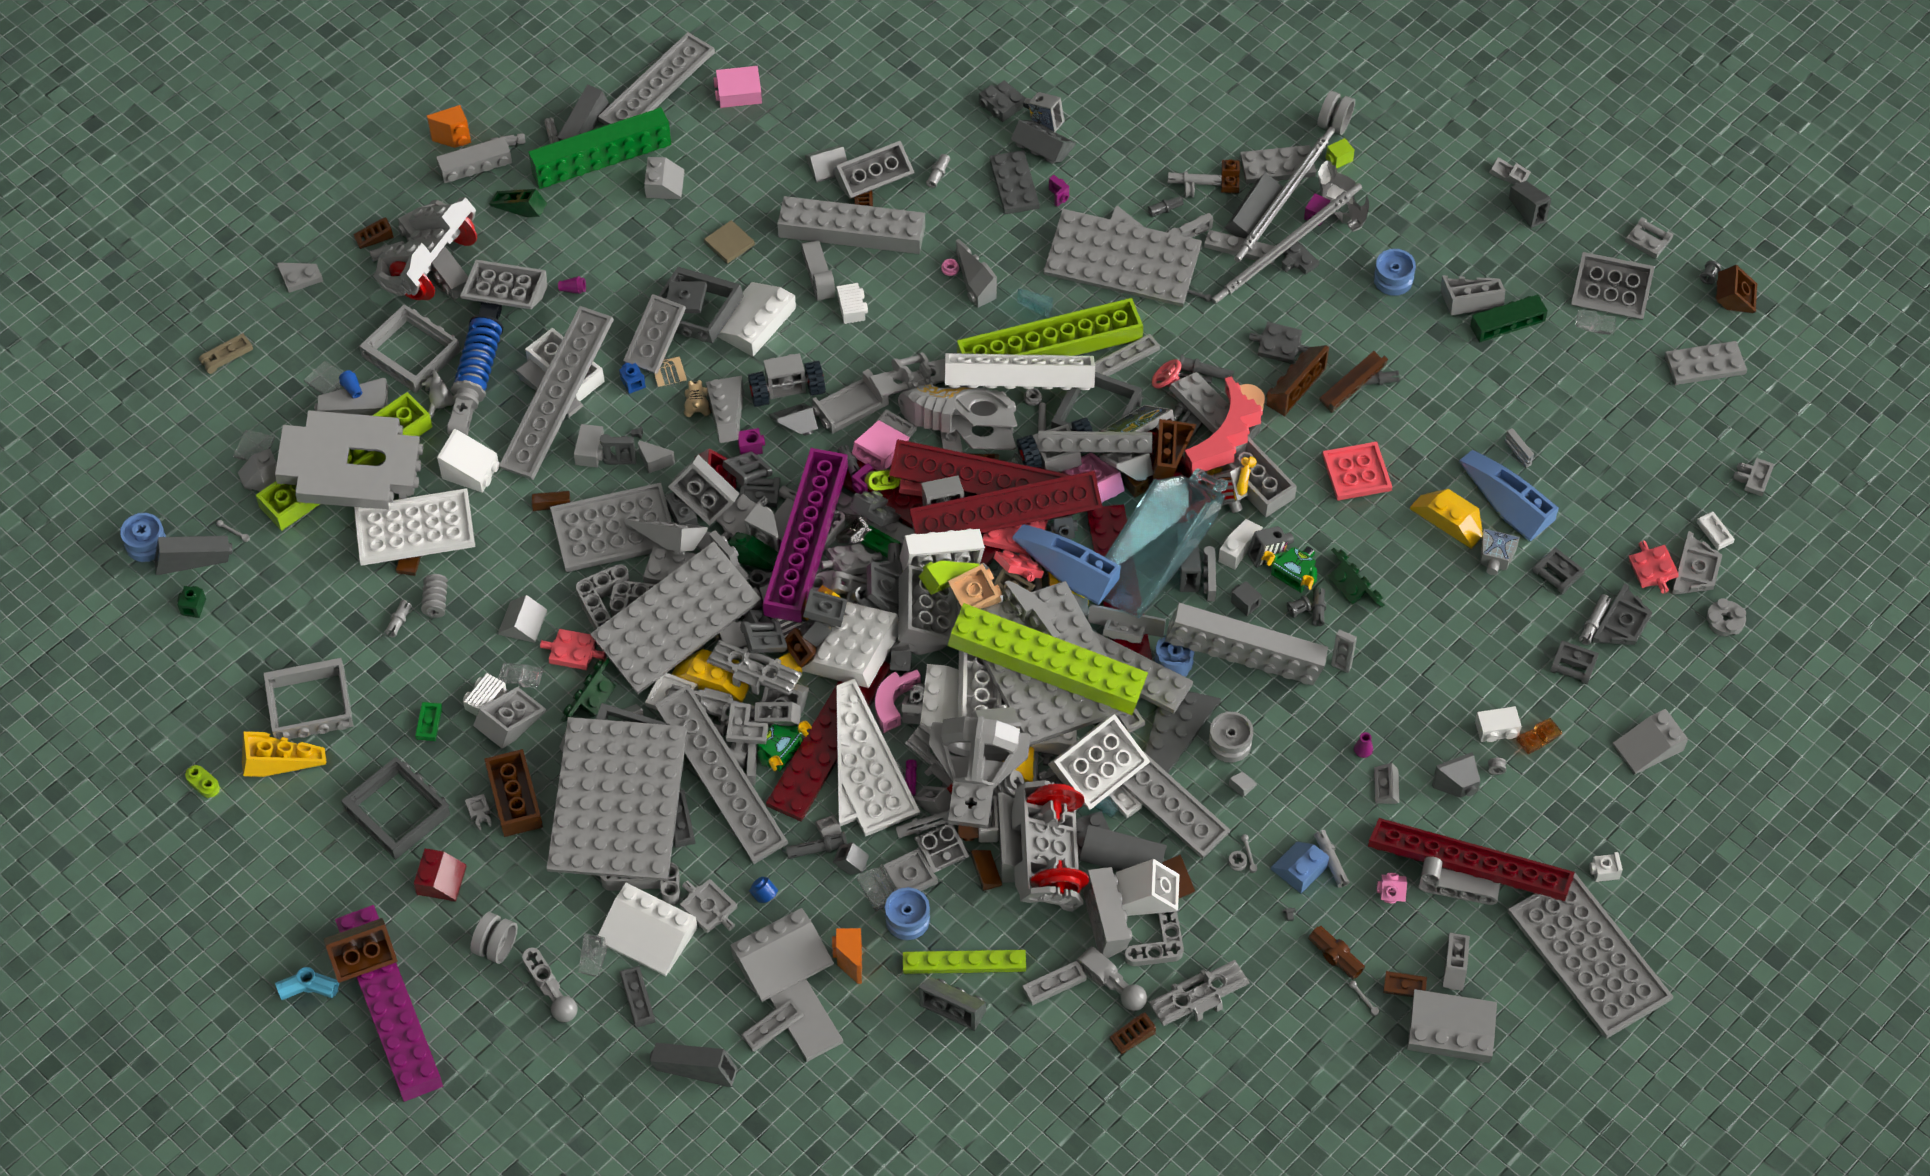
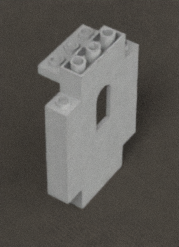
M308 410L306 427L283 425L275 472L277 484L297 485V502L389 510V504L393 503L394 493L399 494V499H404L414 495L415 488H418L419 477H416L417 471L420 472L421 470L419 455H423V444H420V436L402 435L403 426L400 425L399 418ZM349 449L379 451L386 457L385 462L379 466L347 464Z

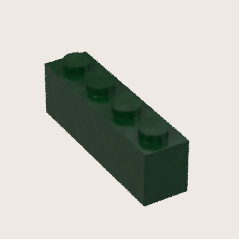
M1538 294L1527 296L1524 299L1512 301L1503 306H1496L1484 312H1477L1472 315L1470 327L1480 343L1545 322L1548 310Z

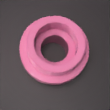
M946 259L941 265V271L947 276L956 275L959 272V264L954 259Z

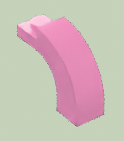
M918 670L906 672L901 677L898 676L897 672H894L880 684L875 697V711L877 722L883 733L901 725V715L894 702L901 694L910 691L916 683H921V675Z

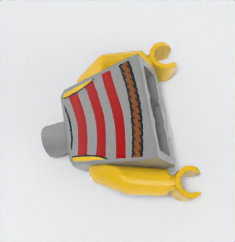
M1243 457L1241 464L1244 467L1239 466L1225 471L1218 467L1207 471L1209 477L1204 479L1208 487V494L1216 501L1217 505L1229 504L1232 513L1243 509L1240 499L1248 495V479L1251 471L1249 468H1253L1256 465L1254 457Z

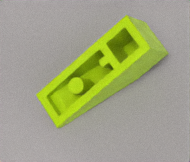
M942 560L936 563L929 562L922 568L923 571L918 577L929 593L933 595L949 588L948 581L979 566V564Z

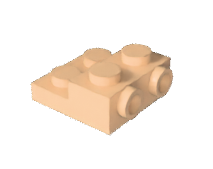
M983 564L948 581L961 608L963 603L981 609L1001 602L1000 596L1002 591L998 584L994 586L992 582L994 577L990 569H985Z

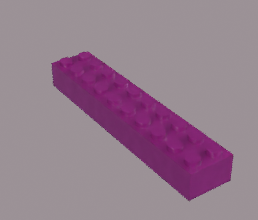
M810 448L763 601L764 616L802 623L809 591L813 587L848 470L847 454Z
M371 905L336 918L335 921L339 933L375 921L379 917L375 906ZM397 963L357 976L356 978L403 1102L443 1087L440 1074Z

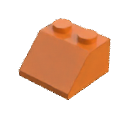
M460 105L427 115L432 141L453 148L471 143L467 119Z
M837 928L836 936H832L833 958H837V966L857 984H862L861 928Z

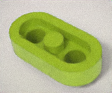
M888 469L869 472L865 477V483L868 489L878 491L897 488L901 479L890 477L888 482L891 470Z
M194 765L186 770L185 777L188 784L202 796L211 798L219 793L220 786L217 779L203 767Z

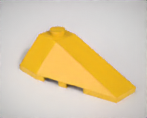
M243 732V776L265 777L326 765L325 748L304 742L298 744L288 742V738L270 737L269 733Z

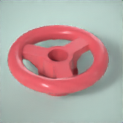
M1173 359L1163 364L1155 372L1152 378V386L1157 389L1165 386L1170 387L1171 383L1180 379L1178 374L1181 370V362Z

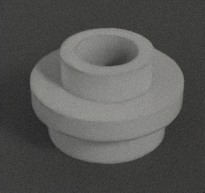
M1036 388L1028 389L1024 393V401L1031 406L1038 405L1042 401V394Z

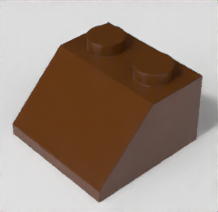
M1737 265L1719 271L1716 301L1726 310L1755 313L1757 283Z

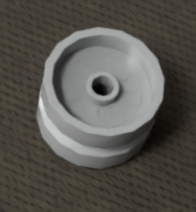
M1330 91L1320 110L1318 127L1328 130L1332 126L1335 128L1334 133L1342 135L1351 120L1355 99L1345 96L1341 100L1340 93Z
M1238 712L1219 714L1210 725L1209 748L1211 753L1217 759L1230 763L1241 761L1248 756L1253 739V726L1250 720Z
M487 912L481 918L473 933L470 946L471 953L481 957L487 955L488 960L497 964L502 963L510 953L515 942L518 929L517 923L506 918L501 920V916Z

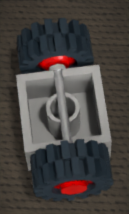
M800 353L764 360L765 376L763 371L748 374L749 388L754 407L768 405L769 398L775 399L806 393L805 384L808 385L810 396L826 393L820 361L804 363L803 367Z
M1086 417L1071 422L1072 431L1094 432L1092 431L1090 421ZM1066 424V425H1063V426H1060V427H1056V428H1053V429H1050V430H1047V431H1071V430H1070V428H1069V425ZM1038 433L1019 438L1016 441L1023 465L1035 468L1042 466L1043 469L1054 472H1062L1081 466V454L1086 453L1039 451Z

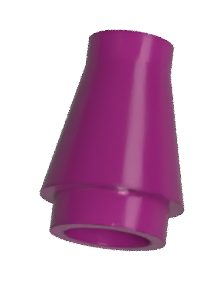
M577 276L559 281L558 289L560 292L581 294L586 291L585 278Z
M1367 732L1361 733L1354 745V752L1361 758H1366L1373 753L1372 737Z

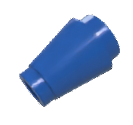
M351 370L340 374V385L353 398L360 397L363 392L356 374L352 373Z

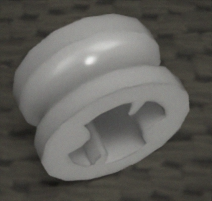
M1185 182V198H1188V196L1194 198V182L1190 184Z
M1496 757L1488 761L1489 773L1501 775L1506 772L1505 759Z
M1234 851L1229 856V865L1233 870L1242 871L1247 866V857L1242 851ZM1241 858L1242 863L1235 864L1234 859Z

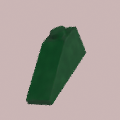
M537 189L497 191L489 205L524 217H540L547 202Z
M737 532L728 541L730 547L734 546L739 554L737 556L739 563L773 571L779 552L755 536Z

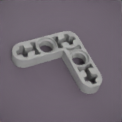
M1177 911L1169 912V915H1171L1169 923H1167L1165 913H1159L1158 919L1163 942L1132 945L1126 949L1125 961L1128 965L1142 966L1176 962L1182 958L1184 947ZM1168 929H1174L1177 934L1169 937L1165 932ZM1171 948H1175L1177 954H1173ZM1155 949L1159 951L1160 955L1158 957H1151L1148 952ZM1163 949H1165L1166 956H1163ZM1142 951H1145V958H1143ZM1131 953H1135L1137 959H1133Z

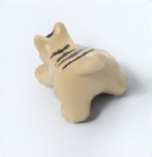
M701 380L697 382L689 381V387L685 390L684 415L692 417L695 412H701L704 416H708L711 413V409L706 398L707 388L702 386Z

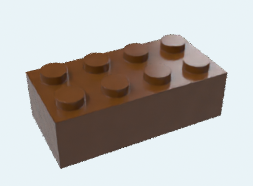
M520 749L485 758L504 837L543 828L524 750Z

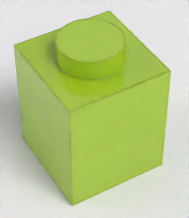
M1344 138L1327 146L1325 157L1336 168H1340L1353 161L1355 149Z

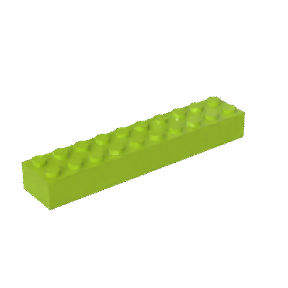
M1129 298L957 340V354L1075 356L1139 340L1143 337V324L1133 299Z
M408 392L372 415L399 418L400 425L403 426L402 435L421 436L433 427L430 414ZM349 449L347 464L377 466L386 460V457L379 451ZM275 481L257 493L256 499L259 508L281 531L320 505L297 502V485L277 484Z
M963 603L947 645L1092 701L1110 706L1129 715H1133L1148 672L965 603Z

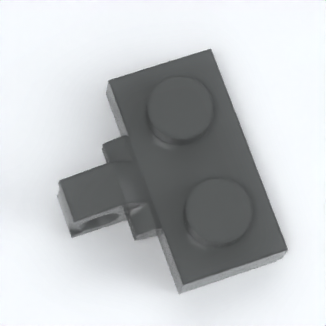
M1298 241L1283 252L1286 258L1282 261L1281 268L1285 272L1295 267L1299 268L1306 275L1319 266L1320 261Z

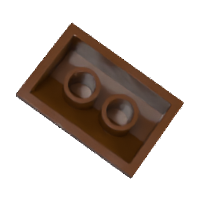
M383 918L323 939L338 983L398 962Z

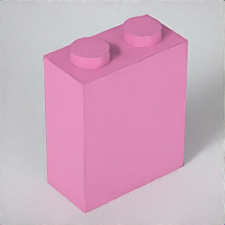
M758 66L716 70L717 77H714L713 80L714 88H718L715 91L716 101H720V108L762 104Z
M878 420L854 441L852 455L865 464L869 463L878 471L886 470L892 465L897 439L909 441L910 437Z

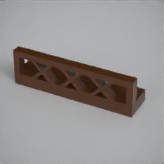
M1375 351L1371 352L1322 395L1319 400L1331 413L1334 412L1386 366L1387 357L1384 355L1381 358Z

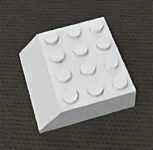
M847 602L841 627L831 626V633L817 647L815 655L802 667V671L842 682L855 678L858 686L869 688L898 637V615Z

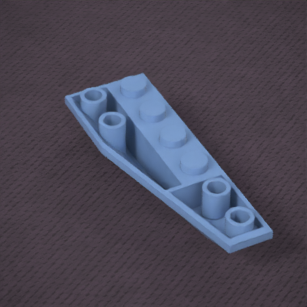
M1471 450L1460 459L1459 463L1499 516L1529 542L1556 520L1559 508L1533 486L1503 465L1474 450Z
M1023 524L1012 537L1017 544L1060 582L1066 581L1070 590L1097 605L1102 602L1120 578V565L1058 534Z

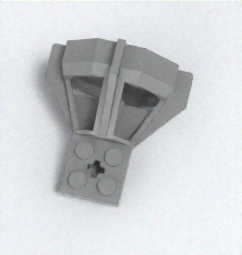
M963 716L943 719V723H932L929 747L953 782L948 824L989 828L993 791L1028 759L1030 734L1020 733L1019 728L998 720L984 719V716H978V718ZM973 801L977 805L973 806L972 809H968L966 803Z

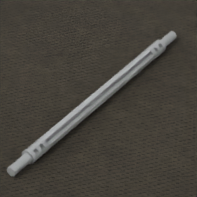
M1330 126L1323 137L1318 139L1242 243V248L1234 257L1236 262H1240L1245 254L1251 251L1252 247L1328 145V140L1335 132L1334 127Z
M1357 183L1347 192H1342L1336 199L1332 200L1317 214L1226 284L1223 290L1211 298L1213 303L1217 304L1228 294L1231 295L1336 210L1340 209L1341 206L1351 200L1350 198L1362 189V185Z

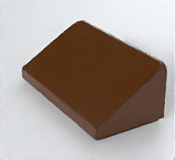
M570 491L532 494L533 511L550 510L552 506L570 503Z
M972 850L971 858L983 891L1002 886L991 851Z

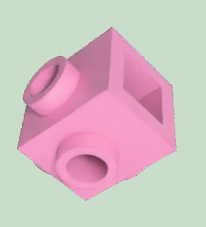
M1397 873L1381 875V881H1377V893H1380L1381 900H1384L1386 903L1406 901V876H1399Z

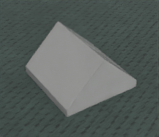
M839 145L805 155L816 183L835 178L833 170L836 165L847 162L844 147Z
M527 595L510 601L498 635L535 643L547 609Z

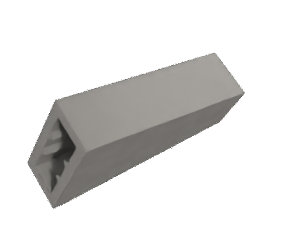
M386 378L359 384L363 393L358 398H353L345 389L319 395L318 403H315L314 409L315 411L372 416L388 405Z

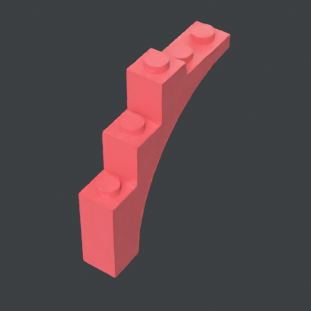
M1232 376L1225 378V392L1230 402V409L1225 421L1208 439L1185 450V463L1192 476L1233 463L1234 454H1236L1235 447L1248 443L1249 427L1261 424V415H1263L1261 406L1257 405L1254 399L1248 400L1246 395L1242 394L1239 383H1235Z

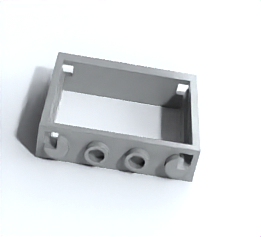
M405 304L359 345L361 356L415 393L423 387L421 383H424L430 376L433 377L432 370L435 369L438 373L460 352L459 341L454 335L448 334L441 326H436L429 318L421 316L415 309L412 310ZM406 322H409L446 347L416 376L377 350Z
M342 658L264 673L274 738L281 739L284 737L288 738V740L298 737L305 738L313 734H325L329 731L345 730L349 727H354ZM339 676L345 711L344 715L279 727L274 688Z

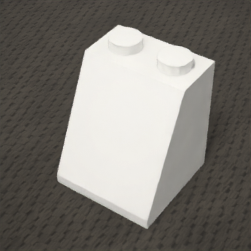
M456 429L452 431L437 457L442 479L482 493L485 487L490 485L491 477L494 472L498 471L500 464L497 453Z
M1154 859L1116 872L1118 878L1117 889L1122 894V908L1126 910L1127 916L1178 911V873Z

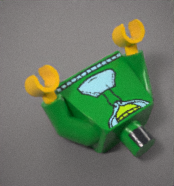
M1307 546L1303 551L1292 547L1289 551L1286 550L1276 554L1265 551L1261 560L1267 561L1268 566L1272 564V576L1302 593L1305 586L1311 589L1312 585L1317 582L1316 561L1312 558L1315 555V551L1311 547Z
M806 720L796 726L772 725L768 729L766 744H757V755L762 766L781 772L801 745V735L803 734L806 737L809 734L807 729H812L811 725Z

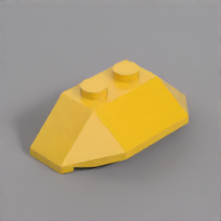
M1450 489L1420 495L1410 506V510L1471 549L1483 536L1479 508Z
M701 649L688 656L676 665L672 673L674 676L696 683L699 690L709 688L732 694L733 700L743 702L749 690V684L740 681V687L733 685L734 673L707 663V659L712 652ZM733 659L732 663L739 664V661Z

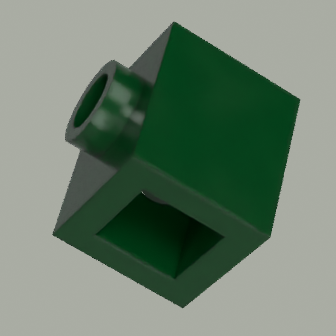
M184 586L177 600V606L181 615L200 618L206 601L203 589L197 586Z

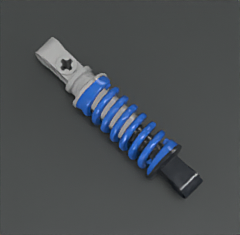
M481 302L479 315L473 316L469 321V332L466 335L460 364L458 365L453 386H451V392L454 394L452 400L454 407L448 422V435H451L452 431L456 429L468 436L473 412L478 408L479 402H482L486 396V383L489 381V375L491 374L493 359L496 355L495 351L500 341L499 336L502 335L504 330L502 323L498 320L501 315L502 305Z

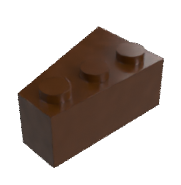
M1159 419L1155 430L1153 478L1172 480L1192 438L1196 424Z

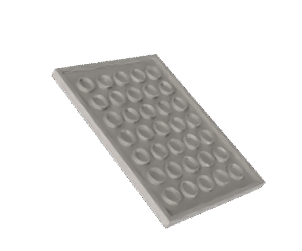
M1066 581L1031 592L1043 601L1056 616L1054 627L1060 634L1059 639L1107 657ZM1003 601L981 609L1037 630V628L1032 626L1030 619L1022 621L1014 613L1009 601ZM982 659L1007 707H1014L1021 724L1019 727L1020 733L1031 735L1030 746L1101 722L1113 714L1116 716L1124 714V712L1110 706L1092 701L1078 694L1068 692Z
M568 717L547 863L548 872L668 881L687 726Z

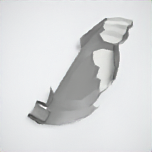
M1328 160L1321 165L1318 171L1321 195L1331 201L1341 195L1342 192H1347L1356 183L1351 178L1337 173L1336 166L1332 165ZM1353 195L1350 198L1351 200L1346 203L1349 213L1334 212L1342 223L1347 224L1352 232L1361 229L1366 221L1369 210L1368 197H1366L1365 204L1360 207L1355 202Z

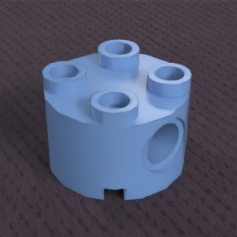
M1165 635L1164 638H1160L1157 642L1155 662L1186 677L1192 669L1195 651L1165 642Z

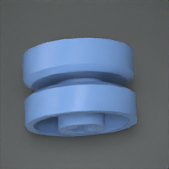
M1401 249L1383 251L1376 260L1374 271V284L1377 289L1388 295H1401L1409 291L1414 281L1416 263L1412 255Z
M137 513L130 516L124 521L120 531V536L128 555L133 560L139 562L154 560L158 537H166L160 520L155 515L149 513Z
M910 887L900 888L891 893L885 904L886 926L890 933L898 939L913 940L922 936L927 931L930 923L929 900L924 893Z

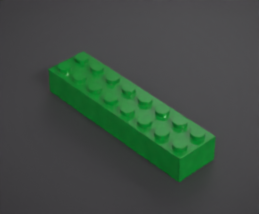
M662 107L528 151L532 175L538 188L542 189L672 145L669 121Z

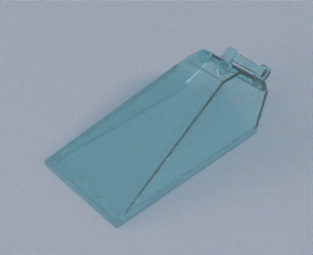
M1200 468L1195 469L1189 479L1184 476L1162 480L1154 479L1105 558L1121 567L1118 582L1102 601L1140 619L1208 533L1221 509L1225 498L1221 492L1227 489L1228 481L1208 475ZM1203 480L1215 486L1211 489L1198 482Z

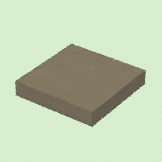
M732 220L704 239V243L727 264L755 245V241Z

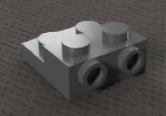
M1005 80L995 87L990 85L979 93V104L981 107L986 108L993 117L998 118L1001 122H1004L1021 110L1026 99Z
M864 491L862 494L856 493L852 498L850 509L879 526L899 522L901 517L900 514L895 512L894 508L886 506L888 499L882 497L883 494L880 492Z

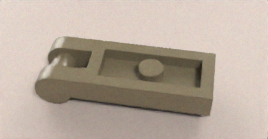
M244 333L202 354L199 357V361L202 365H205L206 371L212 374L217 368L253 350V347Z

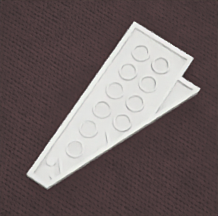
M855 678L837 685L839 824L843 826L857 820L866 837L920 815V810Z

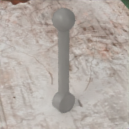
M222 520L216 522L218 527H223L242 538L243 542L250 540L248 534L236 531L224 524Z
M1243 834L1241 836V840L1245 844V848L1249 858V870L1250 872L1255 873L1257 871V865L1253 862L1252 854L1248 844L1249 836L1247 834Z
M1350 981V988L1354 989L1371 1009V1015L1377 1016L1379 1009L1373 1007L1357 987L1356 981Z

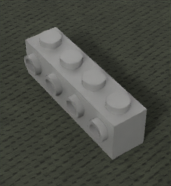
M504 137L436 157L444 183L512 163L511 152Z

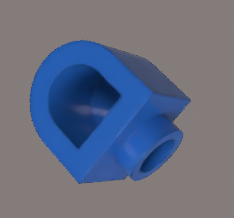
M760 877L754 881L749 892L759 903H766L776 896L778 889L768 877Z

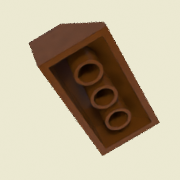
M1329 346L1309 347L1305 353L1302 352L1297 362L1290 365L1285 376H1281L1278 379L1277 385L1269 389L1266 394V406L1286 416L1326 370Z

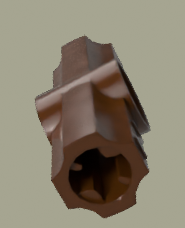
M1317 926L1309 935L1308 939L1323 952L1326 961L1333 966L1337 965L1352 980L1356 979L1365 969V965L1350 953L1348 945L1341 939L1336 940L1322 926Z

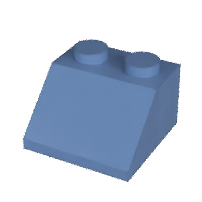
M1296 842L1271 866V870L1299 893H1302L1327 869L1329 856L1314 844Z

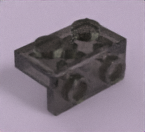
M845 514V520L849 525L836 536V539L839 543L859 544L871 530L867 519L862 515Z

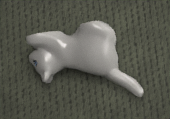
M435 369L432 370L433 377L430 376L424 383H421L422 386H425L426 391H430L429 399L431 404L428 413L431 418L434 416L436 408L444 409L447 406L454 405L452 393L447 389L445 382L440 378Z

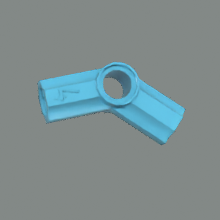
M310 967L301 968L296 975L275 983L281 1000L301 992H315L333 998L336 996L340 984L336 979L315 973ZM311 978V980L303 982L305 979Z

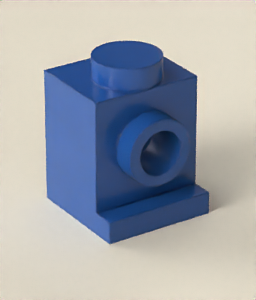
M626 363L619 369L620 379L629 394L646 388L644 375L636 363Z

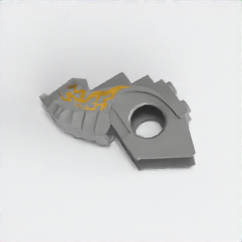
M929 383L904 391L898 397L901 413L908 422L915 426H924V429L932 428V430H941V432L946 433L955 432L956 430L972 449H1016L1012 435L1013 427L1017 426L1014 416L1016 404L1006 396L1004 391H990L987 388H969L967 385L957 388H938ZM991 426L994 432L989 436L981 437L973 434L972 427Z

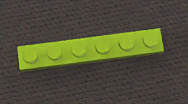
M1026 950L903 952V974L1026 972Z

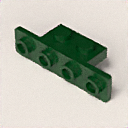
M1332 548L1331 551L1342 563L1328 576L1345 597L1354 604L1367 592L1378 605L1383 607L1385 605L1382 601L1383 596L1376 589L1372 590L1370 587L1372 583L1365 576H1360V569L1353 562L1351 564L1348 562L1349 556L1342 549L1339 551L1336 548Z
M608 657L604 660H598L594 665L593 669L595 671L592 675L589 674L583 681L585 685L582 690H577L573 696V699H575L573 703L568 704L563 710L564 716L561 719L563 722L567 721L568 717H572L578 706L592 717L597 715L601 703H605L616 687L614 683L601 674L610 662Z

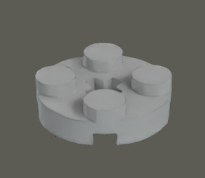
M1721 598L1710 606L1706 619L1714 633L1724 637L1729 636V634L1737 635L1745 626L1746 610L1733 601ZM1723 616H1728L1730 619L1724 621Z

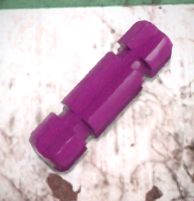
M908 759L906 761L905 782L912 796H915L917 761Z

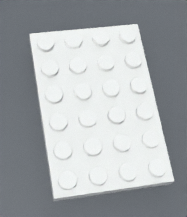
M467 488L393 500V503L389 504V510L354 507L361 566L475 547Z

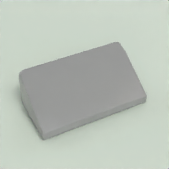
M1393 763L1374 767L1375 802L1398 804V768Z

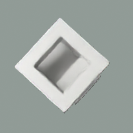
M1614 852L1613 855L1594 856L1592 863H1590V873L1594 875L1596 882L1620 879L1623 869L1618 852Z

